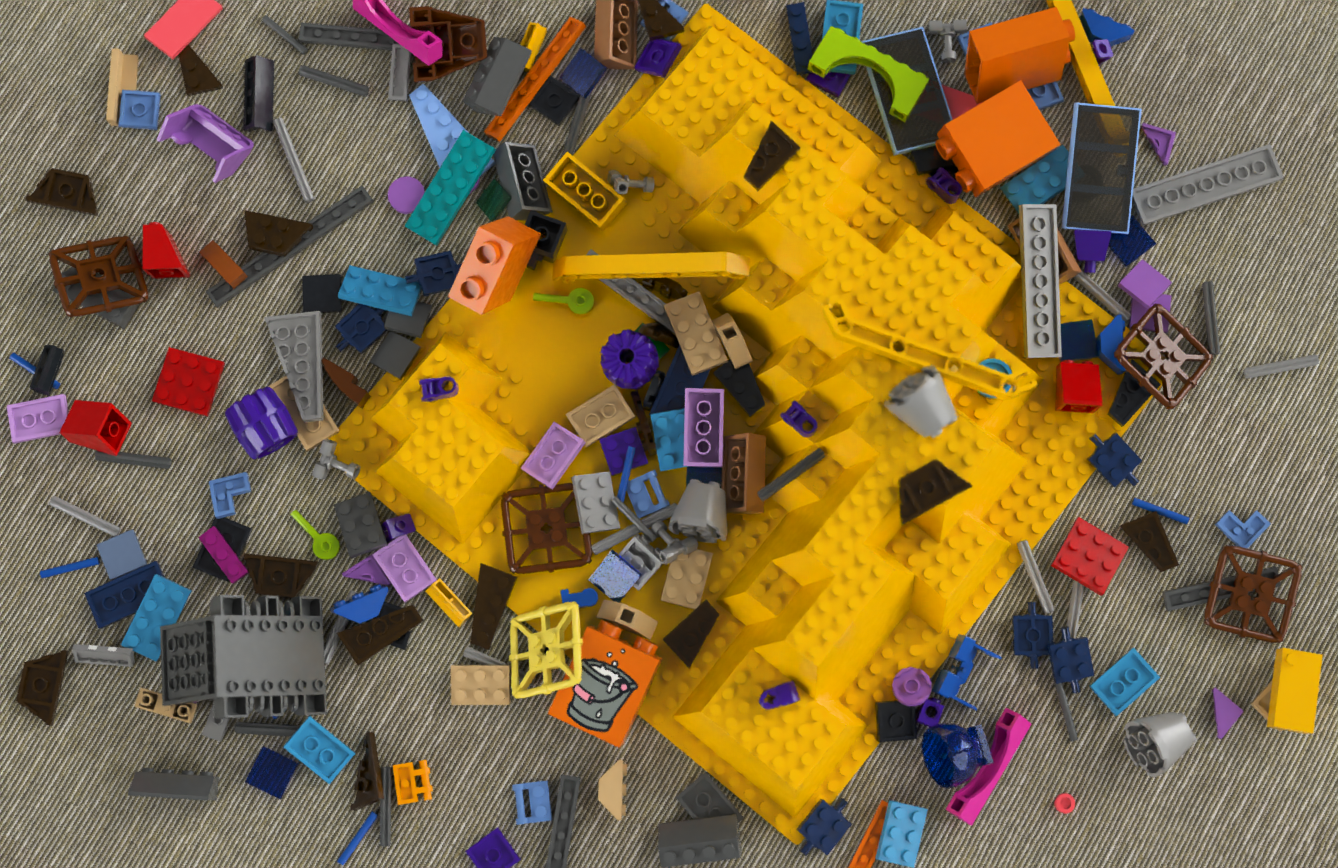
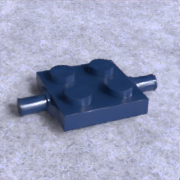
M451 251L415 258L416 274L405 276L406 283L418 281L424 296L449 291L462 264L457 265Z
M358 304L335 325V328L344 338L335 347L342 352L345 347L350 345L363 354L387 331L384 328L385 323L380 316L386 310L379 308L374 310L367 305Z
M1113 433L1104 441H1101L1096 434L1089 438L1097 447L1087 460L1112 487H1116L1124 479H1127L1132 486L1139 483V480L1132 472L1142 460L1117 433Z
M1027 602L1028 614L1012 616L1013 655L1030 657V669H1039L1038 657L1049 655L1048 644L1053 643L1052 615L1042 616L1036 614V602Z
M1062 627L1063 639L1057 643L1048 644L1054 683L1071 682L1072 693H1079L1081 691L1078 681L1094 676L1088 638H1071L1069 627Z
M841 798L835 807L829 805L823 799L818 801L796 829L807 841L799 850L807 856L809 851L815 847L828 856L852 825L841 813L848 804L846 800Z

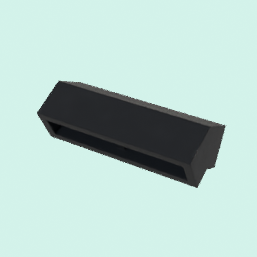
M54 345L44 346L29 387L30 389L39 394L50 396L64 357L63 349L57 348Z

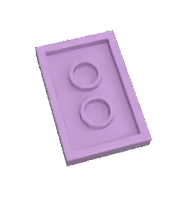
M61 394L7 405L12 443L16 444L60 435L59 432L68 415L66 395Z
M553 422L521 469L553 490L586 442L556 422Z
M407 535L397 537L388 543V546L372 554L405 603L437 581Z

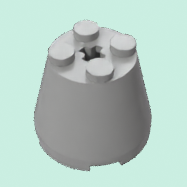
M929 365L922 368V373H917L913 376L909 375L896 385L889 393L891 398L889 401L886 400L884 405L891 413L921 436L927 437L931 435L932 438H935L942 433L943 427L953 423L958 417L940 373L935 366Z
M691 479L670 519L668 529L676 535H679V532H681L684 536H693L699 542L717 543V539L726 541L728 532L726 493L720 488V484L716 482L705 484L699 480Z
M1168 712L1137 718L1124 726L1126 738L1123 741L1131 760L1136 766L1140 765L1146 770L1147 775L1151 777H1158L1165 773L1196 741V736L1191 731L1187 718L1183 713Z

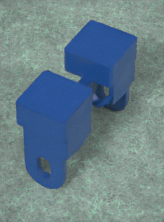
M958 634L948 656L961 663L959 667L951 666V669L956 670L955 674L942 669L931 691L942 697L951 698L977 711L975 706L956 697L960 685L966 682L973 668L972 660L975 658L977 650L993 658L1002 659V657L976 644V641L972 638Z

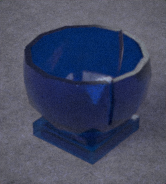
M941 723L929 727L922 735L921 749L924 763L930 776L940 787H958L967 782L979 766L994 763L982 724L963 728L952 723Z

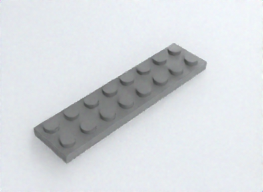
M1271 144L1134 188L1132 201L1140 222L1144 226L1281 181L1284 176Z
M1056 204L1019 205L1024 358L1062 357L1057 206Z

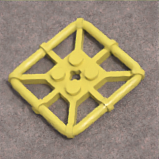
M575 601L550 607L543 606L539 610L520 614L511 619V655H509V661L511 662L512 695L516 699L540 694L548 695L552 691L569 688L581 682V645H583V639L580 636L579 605ZM567 610L558 626L550 629V615ZM541 617L542 631L532 633L522 622ZM572 620L573 639L564 642V631ZM518 629L528 637V652L518 654ZM548 647V648H549V651H546V655H545V653H544L545 648ZM573 648L574 671L565 663L566 649ZM529 659V670L519 684V661ZM561 668L570 679L552 683V670ZM543 672V684L539 687L527 689L536 674Z

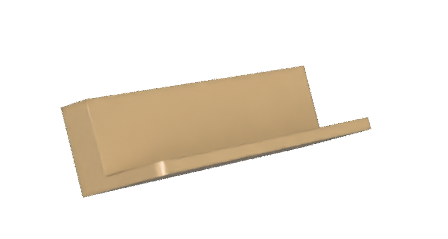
M112 48L106 120L111 126H119L122 90L136 91L139 57L138 55L123 54L120 49Z

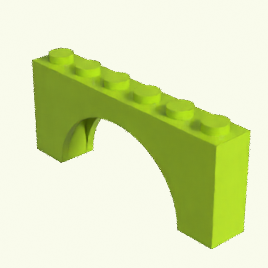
M830 26L808 64V70L823 78L833 68L844 64H860L875 70L886 80L892 92V106L889 114L903 122H906L929 81L923 73L913 71L908 65L895 61L890 55L882 54L875 47L867 46L857 37H851L845 34L842 29Z

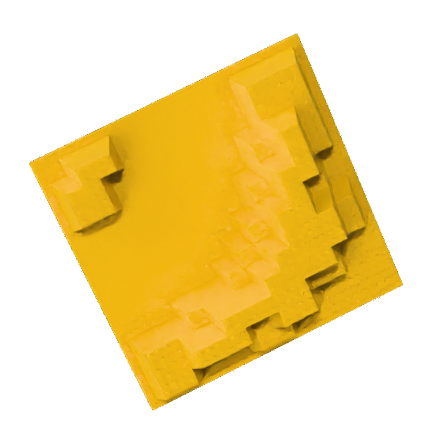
M703 4L684 26V33L677 34L671 41L679 43L682 48L666 77L662 78L644 73L573 155L612 188L613 186L607 181L608 171L611 170L618 171L623 176L622 178L628 175L629 179L644 180V177H653V192H644L643 188L628 187V193L620 194L625 198L627 204L607 228L601 231L546 186L552 213L545 215L565 222L567 225V232L556 260L563 256H585L590 249L599 255L729 252L751 257L749 276H743L741 280L723 276L667 277L678 282L688 292L687 295L700 292L711 320L726 313H729L734 319L753 361L749 365L765 406L752 417H749L713 374L722 365L711 368L703 388L724 389L723 436L744 433L766 436L765 486L818 448L822 449L825 453L824 459L764 501V513L727 514L728 532L726 541L717 539V543L697 541L698 550L713 553L700 604L707 600L719 613V616L691 667L688 668L663 640L665 636L694 611L691 608L661 601L670 563L667 565L663 564L639 591L610 565L633 537L597 555L592 551V562L581 567L559 569L551 573L544 571L513 574L510 572L507 563L505 537L502 536V531H504L501 511L502 494L511 490L539 487L542 484L524 472L521 467L553 422L579 437L566 414L614 385L604 374L600 363V351L602 346L607 344L608 337L613 333L615 335L619 334L622 330L630 329L635 331L642 323L656 322L599 279H578L571 283L563 282V278L553 281V263L543 260L542 262L538 261L535 270L529 269L526 266L511 301L483 315L450 298L424 328L422 338L416 337L413 341L422 349L402 380L386 372L369 392L371 397L367 400L364 408L362 409L357 406L340 425L339 433L329 439L337 442L334 455L337 456L338 461L348 465L352 462L360 465L359 475L354 479L368 492H371L374 497L397 516L409 513L416 531L477 582L480 563L517 576L507 603V607L517 615L539 610L543 606L550 607L561 604L560 590L568 589L569 594L582 592L587 588H592L598 594V601L594 606L579 609L581 639L587 626L593 625L598 628L601 620L596 617L604 599L628 605L656 620L658 624L649 641L658 645L655 655L663 658L638 715L791 842L799 845L803 841L804 836L796 829L820 799L831 805L878 746L875 702L897 700L892 691L895 675L901 669L914 667L923 670L931 679L948 657L958 634L965 635L1023 562L1017 543L1027 540L1032 551L1096 470L1087 460L1097 447L1089 438L1096 434L1101 441H1104L1113 433H1117L1122 437L1153 398V395L1148 398L1123 427L1108 415L1125 372L1117 375L1097 357L1096 337L1109 325L1114 317L1067 281L1059 284L1062 357L1024 358L1022 267L1020 248L1016 241L960 198L954 204L945 203L927 186L926 179L931 177L928 173L918 175L914 163L903 154L894 156L889 143L810 82L806 81L801 75H797L792 68L709 4ZM772 120L801 148L757 191L744 179V174ZM517 220L518 222H520V223H522V224H524V225H525V223H526V220H525V221ZM576 288H584L592 293L594 304L588 313L579 315L571 311L568 304L534 301L533 294L569 296ZM654 289L649 291L666 304L677 300L672 297L670 299L665 298ZM843 299L851 318L977 364L986 359H999L1010 367L1012 373L1029 367L1031 375L1021 376L1016 381L1019 387H1023L1028 382L1035 380L1037 386L1033 390L1013 399L1002 400L1000 398H986L975 389L942 378L958 418L953 423L943 427V431L939 436L932 438L931 435L923 437L891 413L884 405V402L886 400L889 401L891 398L889 393L896 385L909 375L913 376L923 371L838 340L832 334L822 313L823 307L831 304L830 312L834 319L837 320L842 316L839 308L835 310L834 306L838 300ZM845 324L838 325L839 331H848V327ZM1126 326L1123 332V339L1131 331ZM1135 337L1127 346L1125 352H1141L1146 346ZM721 342V345H722L723 350H724V352H725V354H726V357H727V359L729 360L730 358H729V356H728V354H727V352H726V350H725V348H724V346H723V344H722V342ZM667 344L665 345L670 351L659 361V368H657V370L665 373V377L677 351L676 348ZM899 344L892 346L896 352L903 351L902 346ZM1162 355L1161 359L1164 360L1166 357ZM1133 359L1145 371L1149 369L1140 359ZM1063 360H1073L1074 363L1091 361L1093 364L1099 365L1103 403L1102 407L1095 413L1055 411L1056 366ZM948 365L949 371L957 372L956 365ZM1153 373L1152 377L1161 384L1157 388L1159 390L1162 386V381ZM449 376L459 386L458 394L452 398L438 399L430 402L421 401L423 393L422 385H419V381L422 379ZM651 382L643 385V388L637 389L642 406ZM447 383L444 391H450L453 388V383ZM616 386L635 415V418L605 437L633 427L637 429L636 423L639 420L630 392L636 391V389H623ZM793 400L798 402L816 420L817 429L812 437L806 438L801 436L780 417V414L782 412L785 413L792 405L791 402ZM644 409L653 436V442H655L651 416H649L650 411ZM805 423L802 425L803 429L806 431H811L813 429V426L810 423ZM638 433L640 441H643V433ZM599 440L587 448L585 445L557 484L572 483L571 477L576 475L610 471ZM648 451L645 452L648 464L632 469L629 480H632L652 470H656L658 475L656 478L665 499L669 501L670 505L673 503L678 505L691 479L699 480L705 484L716 482L720 484V488L722 486V468L688 466L660 471L657 454L649 456ZM937 459L945 467L951 469L962 479L972 484L973 487L903 525L901 524L899 479ZM622 473L615 476L611 475L614 496L618 494ZM645 481L644 484L653 505L659 504L650 481ZM573 490L546 493L547 508L560 507ZM626 491L624 504L636 515ZM540 494L512 498L528 511L542 509ZM575 498L564 511L566 523L579 522ZM509 503L511 530L527 528L526 516ZM617 508L620 528L590 533L591 544L593 545L633 523ZM671 517L662 521L667 526L666 532L673 539L678 538L681 541L688 538L681 532H679V535H676L668 529ZM548 523L541 527V531H545V534H548L549 530L552 529V526H549ZM581 527L566 529L568 542L585 554ZM528 534L512 536L515 562L519 560L529 547ZM657 537L653 542H650L654 549L659 548L663 550L668 545L661 537ZM566 546L552 548L553 562L581 559ZM547 549L533 550L521 566L548 563ZM567 611L550 615V629L558 626ZM541 617L526 621L536 631H542ZM572 620L564 631V642L573 639ZM623 629L619 638L634 644L636 637L639 635ZM573 648L565 650V655L571 660L573 659ZM794 681L800 701L769 710L761 707L759 698L764 691ZM767 695V697L764 699V701L769 702L770 705H772L771 702L774 700V698L769 697V695Z

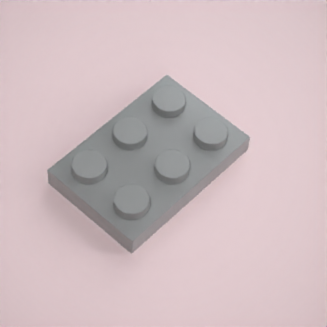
M610 471L571 477L581 533L587 534L619 529L620 523L617 507L611 502L615 496Z

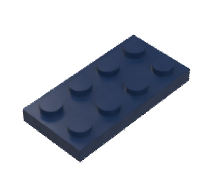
M679 346L649 416L652 413L685 408V388H703L711 369L692 376Z
M158 561L147 564L84 593L99 629L105 628L137 612L155 574L165 578Z

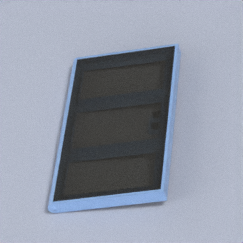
M919 27L862 41L867 46L875 47L878 52L890 55L895 61L908 65L913 71L923 73L929 79L927 87L906 122H903L889 114L893 98L887 81L877 71L866 66L893 155L935 146L936 140L939 139L937 133L946 123L953 119L924 28Z
M1074 103L1061 228L1065 230H1097L1129 234L1141 108Z

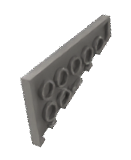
M312 311L264 317L302 420L304 422L323 421L321 312Z

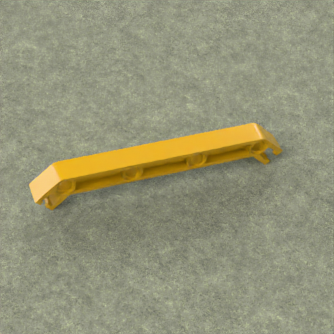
M1046 0L1049 8L1057 7L1062 20L1070 19L1074 26L1075 40L1069 42L1068 47L1072 66L1088 104L1115 106L1072 0ZM1092 112L1104 144L1128 146L1129 132L1124 128L1119 115ZM1113 153L1117 158L1127 155L1124 153Z
M729 252L563 256L553 263L552 280L558 281V279L563 278V282L571 283L578 279L723 276L741 280L743 276H749L751 257Z
M843 299L838 300L834 306L835 310L839 308L842 316L837 320L834 319L830 312L831 304L823 307L822 313L832 334L843 342L920 370L923 367L933 365L942 378L1002 400L1013 399L1033 390L1037 386L1035 380L1028 382L1023 387H1019L1016 381L1021 376L1031 375L1029 367L1007 375L853 319ZM845 324L848 327V331H839L838 325ZM899 344L902 346L903 351L896 352L892 346ZM948 365H956L957 372L949 371ZM1003 384H1009L1012 387V392H1006L1003 389Z

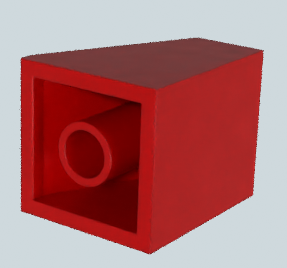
M149 222V225H143V270L152 279L190 277L187 266L169 231L159 222Z
M1063 360L1056 366L1055 411L1093 414L1102 407L1099 365L1093 364L1091 361L1074 363L1073 360Z
M75 400L59 433L70 443L117 456L132 423L112 403Z

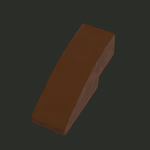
M323 357L321 361L334 384L351 402L363 409L371 396L366 390L357 386L359 382L357 377Z

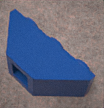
M1083 8L1079 16L1087 39L1091 43L1094 40L1108 39L1111 47L1130 40L1135 31L1129 25L1115 22L1108 16H1101L1092 9Z
M1122 314L1117 315L1096 337L1097 357L1117 375H1121L1126 371L1117 358H1114V352L1123 340V332L1125 331V321L1122 320Z
M380 584L374 585L369 588V592L364 594L363 592H358L352 595V599L346 602L344 599L335 602L334 607L329 608L330 612L351 621L363 623L379 615L389 589L387 586H381Z

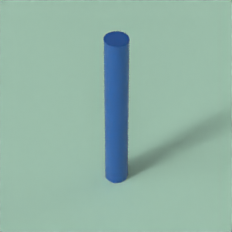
M16 353L10 355L9 359L34 375L37 367ZM55 380L53 388L58 389L60 383Z
M630 446L627 449L617 497L623 503L636 449Z
M1135 497L1133 498L1132 505L1150 512L1156 511L1161 516L1186 525L1189 522V517Z
M98 557L40 571V576L43 579L99 565L100 561Z
M372 811L339 857L337 860L339 864L344 865L375 822L378 817L375 812Z

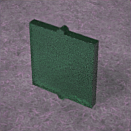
M493 179L488 187L483 190L476 204L493 222L504 211V207L511 200V196L496 179Z

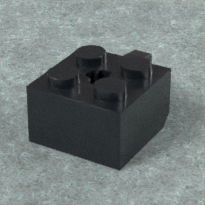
M530 210L525 225L541 233L540 237L542 238L538 240L527 264V268L535 270L538 261L542 262L545 260L554 263L566 235L567 225L565 222Z

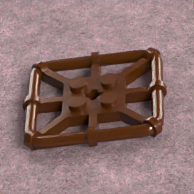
M125 235L124 237L119 236L97 241L88 240L86 243L51 250L49 261L55 279L54 286L58 290L66 316L72 318L73 316H84L103 311L108 313L112 312L113 309L137 305L149 299L148 289L142 273L143 266L139 263L130 237ZM117 244L109 255L96 257L94 249ZM127 247L132 264L117 267L115 259ZM88 250L90 258L78 261L65 254ZM58 261L76 268L78 275L62 278ZM98 272L103 275L102 277H95ZM135 273L140 290L122 282L120 275ZM80 283L82 291L70 305L65 287ZM120 289L135 297L110 302L107 292ZM101 293L104 304L78 309L88 295Z
M1154 304L1137 324L1132 325L1131 331L1116 348L1114 358H1117L1118 362L1138 381V384L1152 394L1166 409H1174L1187 393L1195 388L1199 378L1210 366L1213 356L1189 332L1190 329L1187 326L1184 327L1161 304ZM1153 316L1155 336L1150 339L1143 332L1142 328ZM1162 316L1179 332L1173 340L1163 331ZM1135 337L1146 346L1141 352H1125L1126 347ZM1184 337L1201 355L1185 354L1177 346L1178 342ZM1160 353H1163L1166 359L1162 360ZM1127 359H1140L1149 369L1142 375ZM1184 361L1202 362L1191 377L1180 368ZM1153 373L1162 381L1163 394L1148 381ZM1175 374L1185 385L1173 398L1170 379Z
M572 483L556 484L553 490L541 484L539 487L511 490L502 494L501 511L504 528L502 536L505 537L507 563L510 572L513 574H528L549 571L551 573L554 570L581 567L592 562L590 533L583 534L585 554L568 542L566 529L580 527V522L566 523L564 511L575 498ZM573 490L560 507L547 508L546 493ZM540 494L542 509L528 511L512 498ZM509 503L526 516L527 528L511 530ZM545 523L552 526L548 534H545L543 530L541 531V527H544ZM528 534L529 547L519 560L515 562L512 536ZM566 546L581 559L553 562L552 548ZM547 549L548 563L521 566L533 550Z
M1225 545L1222 547L1223 550L1219 555L1213 581H1210L1209 586H1211L1204 612V623L1214 629L1237 634L1241 638L1249 637L1269 643L1283 642V638L1288 630L1293 607H1296L1295 599L1302 575L1301 564L1291 559L1268 554L1267 551L1261 550L1259 552L1239 546ZM1233 553L1257 559L1254 574L1243 572ZM1227 558L1236 572L1233 586L1221 584ZM1265 561L1289 567L1273 578L1261 576ZM1293 574L1287 600L1273 597L1276 583ZM1219 588L1232 591L1229 604L1213 613ZM1253 589H1255L1257 595L1256 597L1251 599V596L1248 595V592H1252ZM1271 602L1285 605L1279 631H1277L1268 615ZM1233 609L1244 612L1240 627L1216 621ZM1251 614L1261 616L1272 635L1249 630L1247 627Z

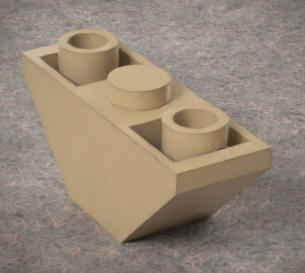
M726 313L711 320L734 368L737 369L752 362V357L743 336L730 314Z
M605 599L596 617L648 640H651L658 624L656 620L640 610L623 603Z
M140 688L134 707L192 723L198 704L190 702L163 706L162 693Z
M618 760L599 779L598 800L617 820H622V816H626V804H622V796H626L627 784H623V776H627V764H623V760Z

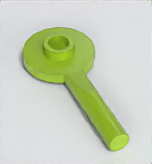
M576 288L569 296L533 294L534 301L568 304L571 311L579 315L588 313L594 304L592 293L584 288Z
M294 510L290 515L314 539L312 547L315 555L323 560H330L336 557L340 549L337 537L330 533L319 534L297 510Z

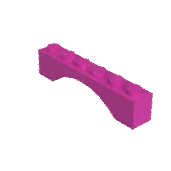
M353 0V9L428 66L442 58V40L430 31H419L406 25L389 9L383 0Z
M1005 708L996 723L993 744L984 765L966 786L955 792L945 810L970 826L973 825L1029 730L1031 723L1020 714Z

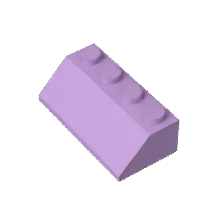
M685 388L683 466L722 468L724 389Z

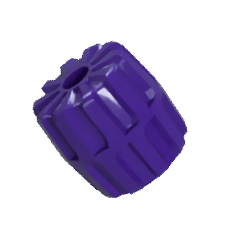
M630 329L622 330L621 333L616 335L614 333L610 335L607 344L602 346L600 351V363L604 374L610 382L623 389L637 390L643 388V385L652 382L657 368H659V356L655 345L647 336ZM630 358H634L632 362L628 363Z
M269 386L255 390L252 395L247 394L243 396L241 401L234 402L225 411V417L236 439L250 458L254 460L263 458L292 441L298 433V429L288 409Z

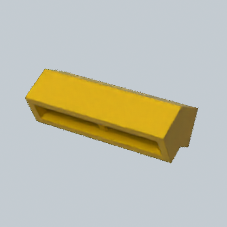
M529 22L520 45L532 51L523 70L529 72L547 33V28L538 23Z
M440 578L425 591L458 627H461L473 614Z

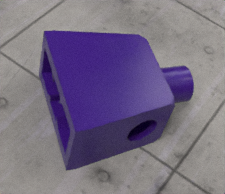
M1074 230L1076 261L1085 262L1084 273H1096V263H1104L1111 231Z

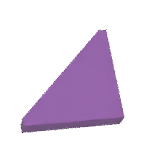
M1142 123V131L1162 164L1167 166L1176 132Z
M372 554L342 573L344 577L387 586L392 585Z
M1214 687L1212 692L1217 737L1222 739L1244 711Z

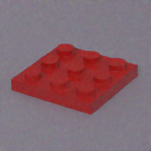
M169 347L152 402L208 417L225 362Z
M1078 517L1051 566L1102 596L1129 546Z

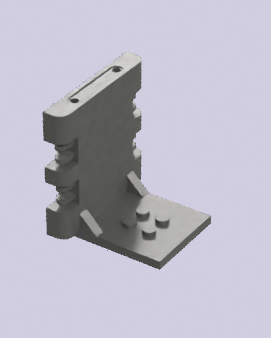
M244 595L214 596L210 601V616L160 626L163 706L213 700L214 715L218 719L249 717L253 707L263 717L284 716L283 712L287 710V707L297 716L327 714L322 596L293 597L290 601H286L284 606L279 601L278 596H262L253 601L249 608V603L244 601Z

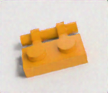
M427 760L419 761L420 769L414 770L413 762L393 765L398 805L419 802V793H423L424 801L432 800L431 791H433V788L429 781L430 767H427ZM421 775L422 787L417 788L415 776Z

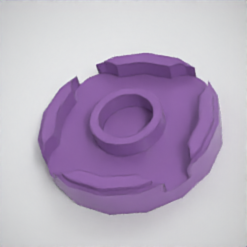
M400 177L393 181L389 187V203L399 213H413L424 195L425 189L421 182L413 177Z
M907 667L901 669L895 675L892 691L895 698L901 704L916 707L928 700L931 694L932 683L929 676L923 670Z

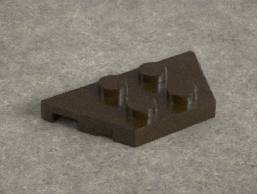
M51 168L46 177L36 185V190L25 199L30 203L98 216L91 178L84 174Z
M247 210L244 212L248 247L254 251L285 257L302 240L301 237L308 230L311 231L313 229V225L307 222Z
M632 278L634 281L642 284L645 289L649 291L654 289L660 292L661 296L668 299L672 297L678 300L688 296V292L678 282L669 278Z
M937 459L899 479L901 524L903 525L973 487L972 484L962 479L951 469L945 467Z
M246 553L243 555L249 569L250 578L253 581L255 593L258 595L285 598L297 597L319 565L318 561Z
M67 650L24 662L16 702L27 708L33 715L39 717L49 726H53L69 653Z

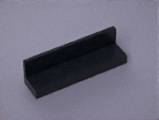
M255 55L245 60L243 131L252 132L262 129L271 132L273 131L274 61Z

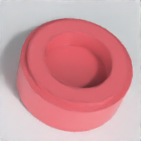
M1062 793L1055 798L1054 805L1060 813H1070L1075 808V800L1070 794Z

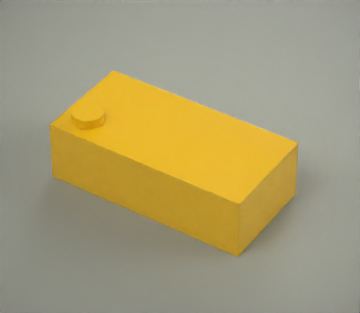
M569 152L564 154L543 179L544 183L601 231L607 228L627 204L623 196Z
M1288 648L1276 649L1267 720L1268 728L1302 734L1314 733L1322 654Z

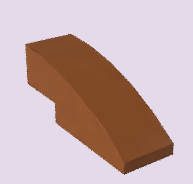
M214 240L199 252L233 289L248 277Z

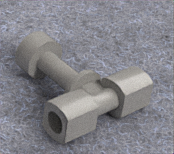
M942 20L929 21V35L940 34V37L944 38L945 51L941 53V61L943 63L956 61V52L952 51V38L955 37V34L966 33V20H953V23H942Z
M616 170L608 171L607 181L619 194L628 193V187L643 188L644 192L650 193L654 190L653 177H644V180L629 179L628 175L622 178L623 176Z
M324 439L319 451L322 456L320 462L315 464L312 476L321 480L326 479L328 471L335 467L346 472L347 477L356 479L360 472V465L353 462L348 465L338 461L337 456L334 455L337 442Z
M657 521L652 525L650 530L668 544L659 554L663 564L667 565L677 560V556L681 553L687 555L697 550L698 542L693 536L680 541L678 538L673 539L666 532L667 526L662 521Z

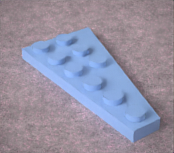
M422 84L409 96L440 168L462 131H468L434 94ZM492 158L481 175L495 165V161Z

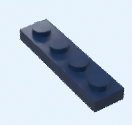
M805 3L786 5L796 74L813 73L808 70V64L813 54Z

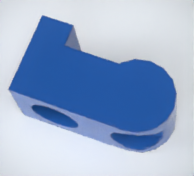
M587 588L582 592L569 594L568 589L560 590L562 603L575 601L579 605V609L594 606L598 601V594L592 588Z

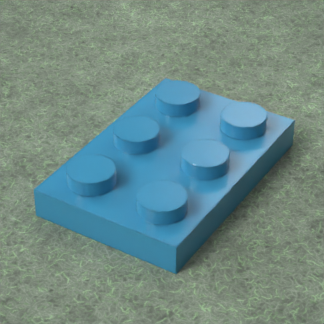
M685 408L650 414L660 471L688 467L683 466Z
M1132 648L1089 687L1115 716H1118L1153 685L1160 676L1137 650Z
M310 715L283 746L328 784L333 781L355 755L352 749Z
M889 800L875 859L914 868L928 809Z

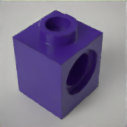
M933 697L926 700L921 705L916 722L933 729L937 728L944 706L940 704L941 701ZM928 706L935 709V716L932 718L926 715V708Z

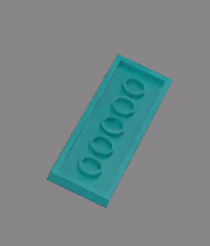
M463 130L405 224V227L438 246L496 149Z

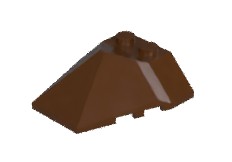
M429 6L409 8L411 28L419 31H430L442 40V58L428 66L415 56V63H413L415 83L435 81L487 58L485 20L451 13L450 11H442Z

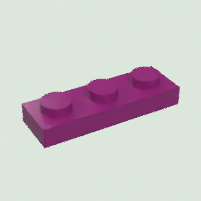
M215 526L198 537L232 584H235L249 573Z

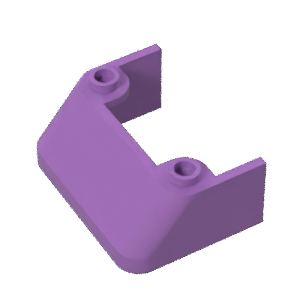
M198 104L167 115L157 137L158 142L168 138H172L179 145L191 142L216 160V173L212 180L214 183L232 176L251 153L254 146L249 138L209 109Z

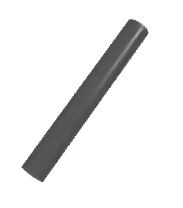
M267 15L262 18L266 25L303 55L307 53L308 49L271 18Z
M617 496L611 500L651 542L657 538Z
M1054 684L1070 740H1079L1063 684Z

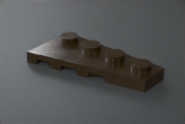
M480 563L470 643L490 650L517 576Z
M412 604L385 616L338 632L337 635L356 664L360 666L424 622V620Z

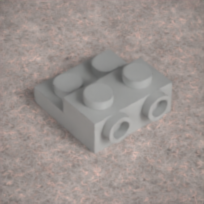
M639 534L635 535L610 564L638 591L663 565L659 558L661 549H654L650 545L651 541L643 534L641 536Z

